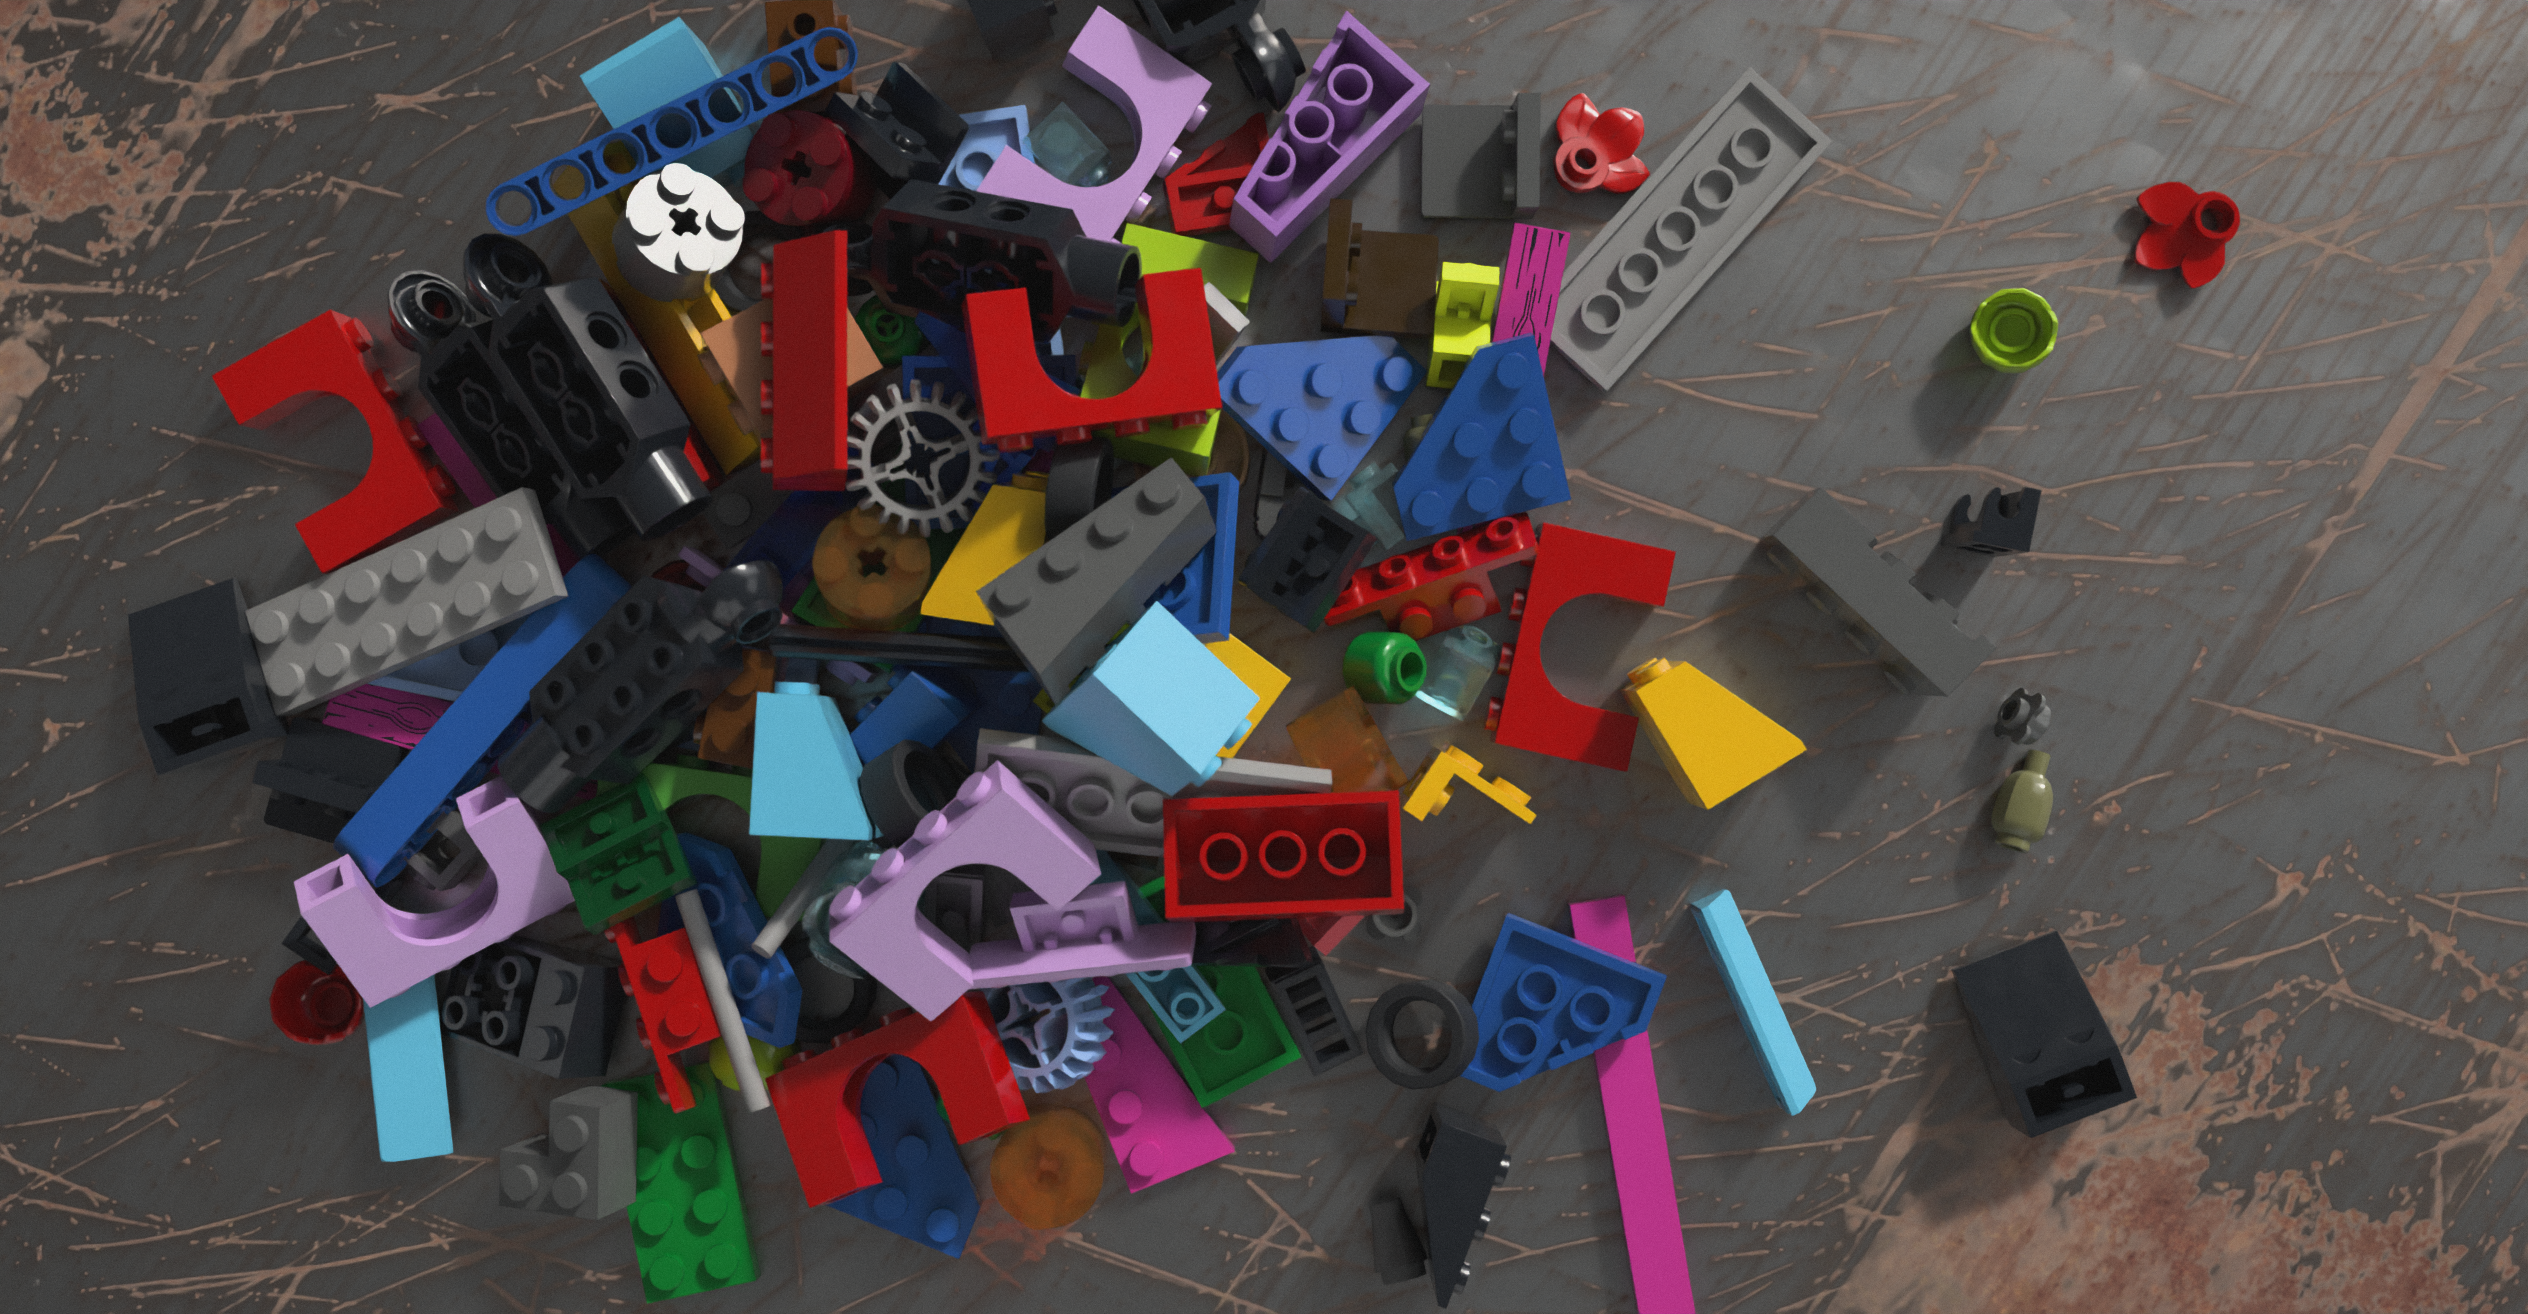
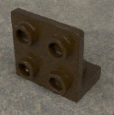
M1330 198L1320 332L1431 339L1434 333L1439 238L1436 235L1362 230V223L1351 222L1353 200Z

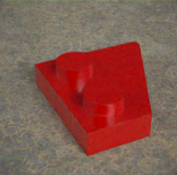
M1264 112L1255 113L1247 119L1245 125L1225 139L1221 140L1220 138L1206 148L1200 157L1191 163H1185L1164 179L1162 187L1173 234L1189 237L1233 230L1229 226L1233 199L1269 141Z

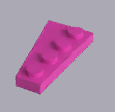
M1111 976L1093 977L1092 980L1095 986L1104 985L1109 987L1106 993L1100 996L1102 1005L1115 1009L1111 1016L1103 1019V1024L1114 1033L1109 1039L1100 1042L1107 1053L1101 1060L1093 1063L1094 1070L1084 1078L1131 1194L1235 1152V1147L1208 1114L1206 1107L1201 1108L1194 1092L1174 1067V1063L1163 1048L1158 1045L1142 1023V1019Z

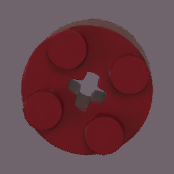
M802 110L770 114L763 119L760 128L753 136L747 149L744 164L745 176L742 183L744 193L762 213L778 223L817 232L831 224L848 221L855 222L866 212L872 202L877 186L875 161L871 160V157L833 119Z

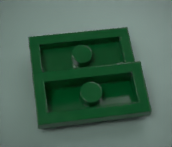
M643 773L636 776L629 784L622 783L540 825L556 871L567 880L584 927L593 935L697 884L695 875L676 832L651 783Z

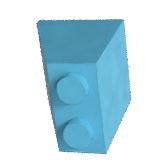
M678 17L581 74L580 78L613 129L723 75L706 46L683 20ZM731 88L717 89L709 99L710 113L721 122L729 123L735 121L743 112V108ZM670 113L664 115L659 120L657 135L666 146L678 148L684 146L689 141L691 127L685 117ZM749 124L669 164H684L691 170L710 177L723 188L732 183L735 187H740L745 176L744 164L747 149L756 130L752 124ZM621 139L637 164L638 153L632 143ZM665 165V166H663V167H661V168H659V169H657V170H655V171H653V172H651V173H654V172L659 171V170H663L667 165Z
M1156 601L1105 647L1106 653L1091 669L1087 668L1070 687L1071 691L1057 706L1055 705L1042 722L1056 733L1173 796L1190 782L1200 787L1216 772L1222 764V760L1216 754L1222 746L1230 749L1249 730L1252 723L1246 716L1260 698Z
M775 682L774 693L757 692L749 835L871 840L884 836L869 815L863 800L860 783L863 767L835 697L820 696V685Z

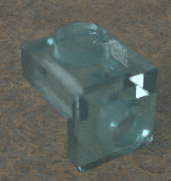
M1063 101L1022 139L1024 146L1055 178L1069 185L1098 187L1111 174L1107 169L1112 163L1110 151Z
M1373 462L1348 481L1354 491L1348 494L1345 500L1358 516L1352 521L1374 535L1377 540L1373 546L1378 544L1386 552L1402 540L1405 535L1373 492L1394 477L1398 470L1392 462L1382 470Z
M1461 625L1447 630L1441 646L1426 670L1424 683L1415 694V697L1463 722L1493 672L1500 652V645L1492 641L1487 633L1477 627Z

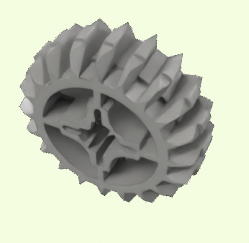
M913 379L910 381L911 398L901 399L899 388L896 384H891L887 386V392L892 404L884 407L880 399L875 395L867 398L869 408L876 414L872 420L858 412L853 414L851 421L856 426L865 430L862 437L847 433V446L859 449V455L847 456V469L859 468L861 475L850 478L846 481L845 485L848 491H856L866 486L869 493L861 497L857 507L861 511H865L878 502L882 508L875 518L877 525L881 527L885 525L891 513L900 516L897 522V534L906 535L909 528V519L919 520L920 536L929 537L931 532L929 519L939 517L941 528L945 533L953 530L952 520L948 515L951 511L956 509L960 517L966 522L973 518L971 509L964 501L970 497L977 503L982 504L987 494L977 488L976 483L978 480L986 483H995L997 474L989 469L981 468V462L998 460L999 452L994 448L980 449L979 442H982L980 429L974 431L971 426L978 420L977 407L971 408L964 416L958 411L966 398L962 391H957L952 396L949 404L941 401L944 393V384L942 382L936 381L932 387L931 398L921 397L922 387L920 380ZM928 411L939 414L956 425L961 433L950 438L948 436L941 439L927 438L919 430L911 412ZM895 418L903 442L902 448L897 455L885 460V463L872 467L871 448L874 439L881 428L891 419ZM907 431L913 433L917 444H924V451L929 446L935 452L948 448L937 452V456L929 460V476L933 485L928 484L924 473H916V466L912 471L906 465L892 469L903 465V461L911 457V440ZM969 450V464L966 475L959 487L945 498L938 479L939 469L944 462L956 457L955 454ZM901 478L912 479L920 485L929 504L916 505L900 501L890 495L880 483Z

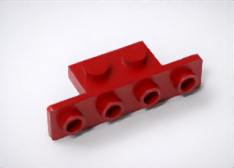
M1521 512L1509 517L1498 518L1489 524L1454 536L1444 537L1429 545L1403 554L1393 555L1383 561L1357 569L1325 616V624L1332 626L1380 609L1389 632L1404 633L1418 641L1502 612L1488 571L1537 555L1540 552L1528 513Z
M632 916L604 930V933L610 943L617 942L624 962L618 965L619 978L625 993L629 997L635 995L642 1016L636 1019L637 1032L643 1047L647 1051L653 1049L660 1070L654 1073L657 1092L665 1105L671 1103L672 1109L676 1114L697 1105L679 1051L713 1040L722 1035L686 928L642 942L635 918Z

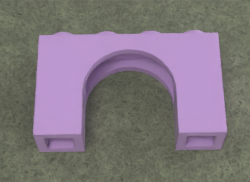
M1098 5L1068 50L1062 67L1105 95L1125 114L1134 136V156L1130 168L1121 177L1106 185L1077 187L1058 180L1006 145L976 191L1073 209L1086 237L1121 243L1113 238L1124 220L1135 225L1152 197L1143 190L1153 174L1164 180L1182 151L1175 147L1173 143L1183 128L1193 134L1212 106L1203 100L1212 83Z
M998 760L985 772H976L962 784L957 796L940 812L934 810L928 813L917 825L913 836L898 849L891 848L884 852L874 864L871 873L855 887L848 886L844 888L834 898L829 908L830 942L931 1022L973 986L969 953L926 919L916 906L922 891L935 877L951 868L965 864L981 863L998 866L1017 876L1047 903L1059 911L1101 875L1095 844Z
M502 776L456 798L465 829L488 862L486 874L479 887L467 899L456 906L428 914H415L397 910L380 899L349 854L294 881L301 915L370 1008L388 998L402 995L411 986L442 970L455 967L468 956L493 943L508 939L516 931L545 916L558 913L566 905L575 901L567 880L556 871L540 828L542 823L532 807L520 799L508 787Z

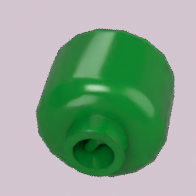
M877 295L872 296L862 304L855 317L857 325L884 368L896 369L902 365V356H916L930 345L932 329L929 320L889 313ZM898 327L896 333L894 334L893 329ZM883 329H886L887 337L882 336Z
M1365 632L1355 637L1346 649L1342 664L1344 683L1351 696L1362 703L1402 705L1410 701L1424 683L1427 669L1425 657L1416 641L1407 634L1396 632Z

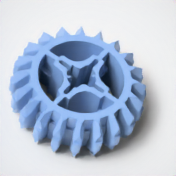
M1085 977L1058 982H1037L1009 985L1002 988L979 989V991H983L1019 1090L1026 1091L1034 1088L1036 1093H1047L1058 1088L1063 1090L1074 1085L1075 1081L1088 1076L1094 1070L1093 1063L1101 1060L1107 1053L1100 1042L1109 1039L1114 1033L1103 1024V1019L1111 1016V1013L1115 1010L1101 1003L1100 996L1106 993L1109 988L1108 986H1095L1092 980L1093 977ZM1051 1010L1050 1014L1041 1017L1040 1020L1032 1023L1029 1021L1031 1017L1040 1014V1011Z

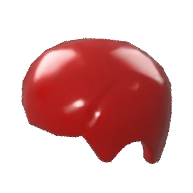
M299 961L276 979L269 997L273 1023L286 1037L299 1043L328 1045L344 1041L345 1037L352 1035L361 1026L365 1016L363 998L340 966L332 975H327L308 961Z

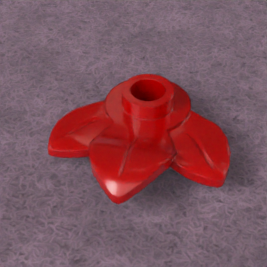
M1584 93L1573 96L1565 104L1555 123L1556 135L1561 145L1553 159V169L1558 183L1564 189L1574 193L1590 192L1600 187L1615 194H1625L1638 188L1650 175V172L1641 160L1632 155L1644 136V122L1641 114L1632 109L1621 107L1608 109L1600 115L1591 100ZM1575 157L1584 159L1589 164L1590 169H1583L1578 166Z
M2182 182L2158 184L2139 194L2136 201L2152 223L2144 229L2136 242L2134 261L2138 265L2151 270H2168L2179 266L2184 282L2190 289L2200 287L2216 278L2225 265V243L2235 236L2239 228L2240 213L2236 203L2227 195L2216 191L2198 194ZM2204 211L2210 212L2215 217L2216 225L2213 230H2208L2202 225L2201 216Z

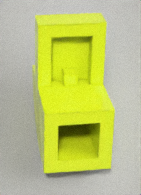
M1442 263L1436 287L1433 337L1428 339L1426 386L1452 389L1475 347L1490 343L1491 317L1499 288L1500 267L1481 266L1472 263Z

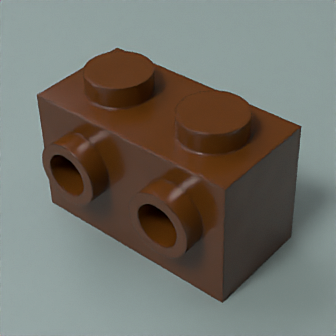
M835 0L765 2L768 54L819 29L827 27L839 28L848 33L853 39L849 14L842 15V11ZM823 38L817 42L814 48L815 62L825 71H838L845 63V47L835 38ZM775 62L769 64L771 95L774 97L788 95L795 85L793 71L783 63ZM854 71L845 78L774 113L802 110L832 119L825 110L834 92L857 95Z
M742 647L744 671L708 705L707 711L703 710L697 716L693 732V742L700 744L697 758L753 769L757 692L774 693L775 682H785L789 658L774 657L770 652Z

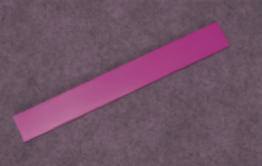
M1623 894L1567 903L1574 939L1636 963L1627 906ZM1648 1030L1629 1039H1622L1595 1050L1593 1053L1637 1314H1696Z

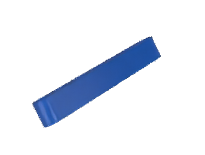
M833 27L819 29L498 185L490 192L486 200L485 211L488 220L496 230L505 235L518 236L526 234L845 78L853 71L857 64L858 51L856 44L848 33ZM823 38H835L845 47L846 61L838 71H825L815 62L814 48L817 42ZM771 63H783L794 73V88L786 96L774 97L763 88L761 82L762 72ZM731 88L742 97L744 104L743 112L735 121L729 123L721 122L710 113L709 99L717 89ZM670 113L679 114L689 122L691 137L684 146L678 148L668 147L658 138L657 124L664 115ZM616 139L627 140L636 148L638 163L631 172L617 173L606 164L604 158L605 149L611 141ZM570 165L579 169L583 174L585 189L579 197L573 199L564 198L554 190L552 175L558 167ZM506 192H520L530 201L532 207L531 216L526 223L512 224L501 215L499 203Z
M597 554L588 555L569 570L563 577L569 597L534 611L338 834L333 843V849L342 857L349 854L361 873L373 886H383L395 878L408 865L403 858L406 856L410 859L414 854H417L437 832L438 829L430 834L427 830L444 811L448 815L451 811H455L458 808L456 798L472 791L497 763L498 757L532 723L529 691L633 587Z

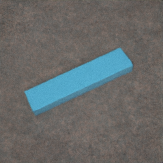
M1727 889L1720 890L1691 903L1692 907L1690 909L1777 1105L1787 1114L1794 1116L1802 1111L1815 1094L1816 1085L1733 897Z
M432 975L411 986L402 995L388 998L371 1008L363 999L379 1153L382 1162H397L453 1153L435 976Z

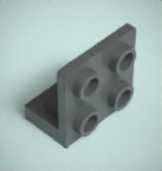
M1517 93L1512 105L1427 104L1423 107L1421 215L1424 218L1532 219L1540 204L1541 93Z

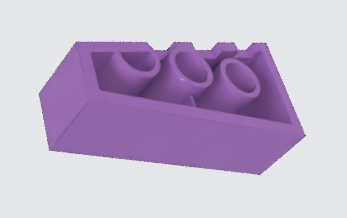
M1346 11L1337 25L1336 32L1325 50H1322L1313 65L1311 74L1298 96L1295 95L1286 110L1284 119L1274 136L1267 142L1235 195L1229 226L1271 263L1330 205V198L1336 199L1421 115L1430 84Z

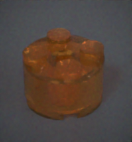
M875 504L867 509H861L860 505H857L854 509L848 510L832 520L818 538L813 554L812 567L824 604L839 622L855 629L894 630L907 625L921 612L922 602L932 585L931 556L925 537L911 519H909L908 530L901 534L897 529L901 517L891 513L886 524L885 522L879 524V517L883 507ZM878 562L883 563L884 575L880 576L872 572L865 578L864 565L869 563L874 566Z
M1354 685L1298 716L1294 721L1286 725V729L1305 765L1311 768L1332 771L1330 793L1399 790L1409 783Z
M1041 1103L1027 1108L1030 1117L1029 1121L1004 1131L990 1161L991 1184L999 1203L1012 1217L1034 1230L1065 1226L1082 1217L1098 1198L1107 1169V1145L1095 1121L1085 1112L1076 1108L1056 1105L1055 1103ZM1042 1155L1049 1162L1057 1158L1061 1161L1057 1174H1054L1051 1170L1042 1171L1039 1168Z

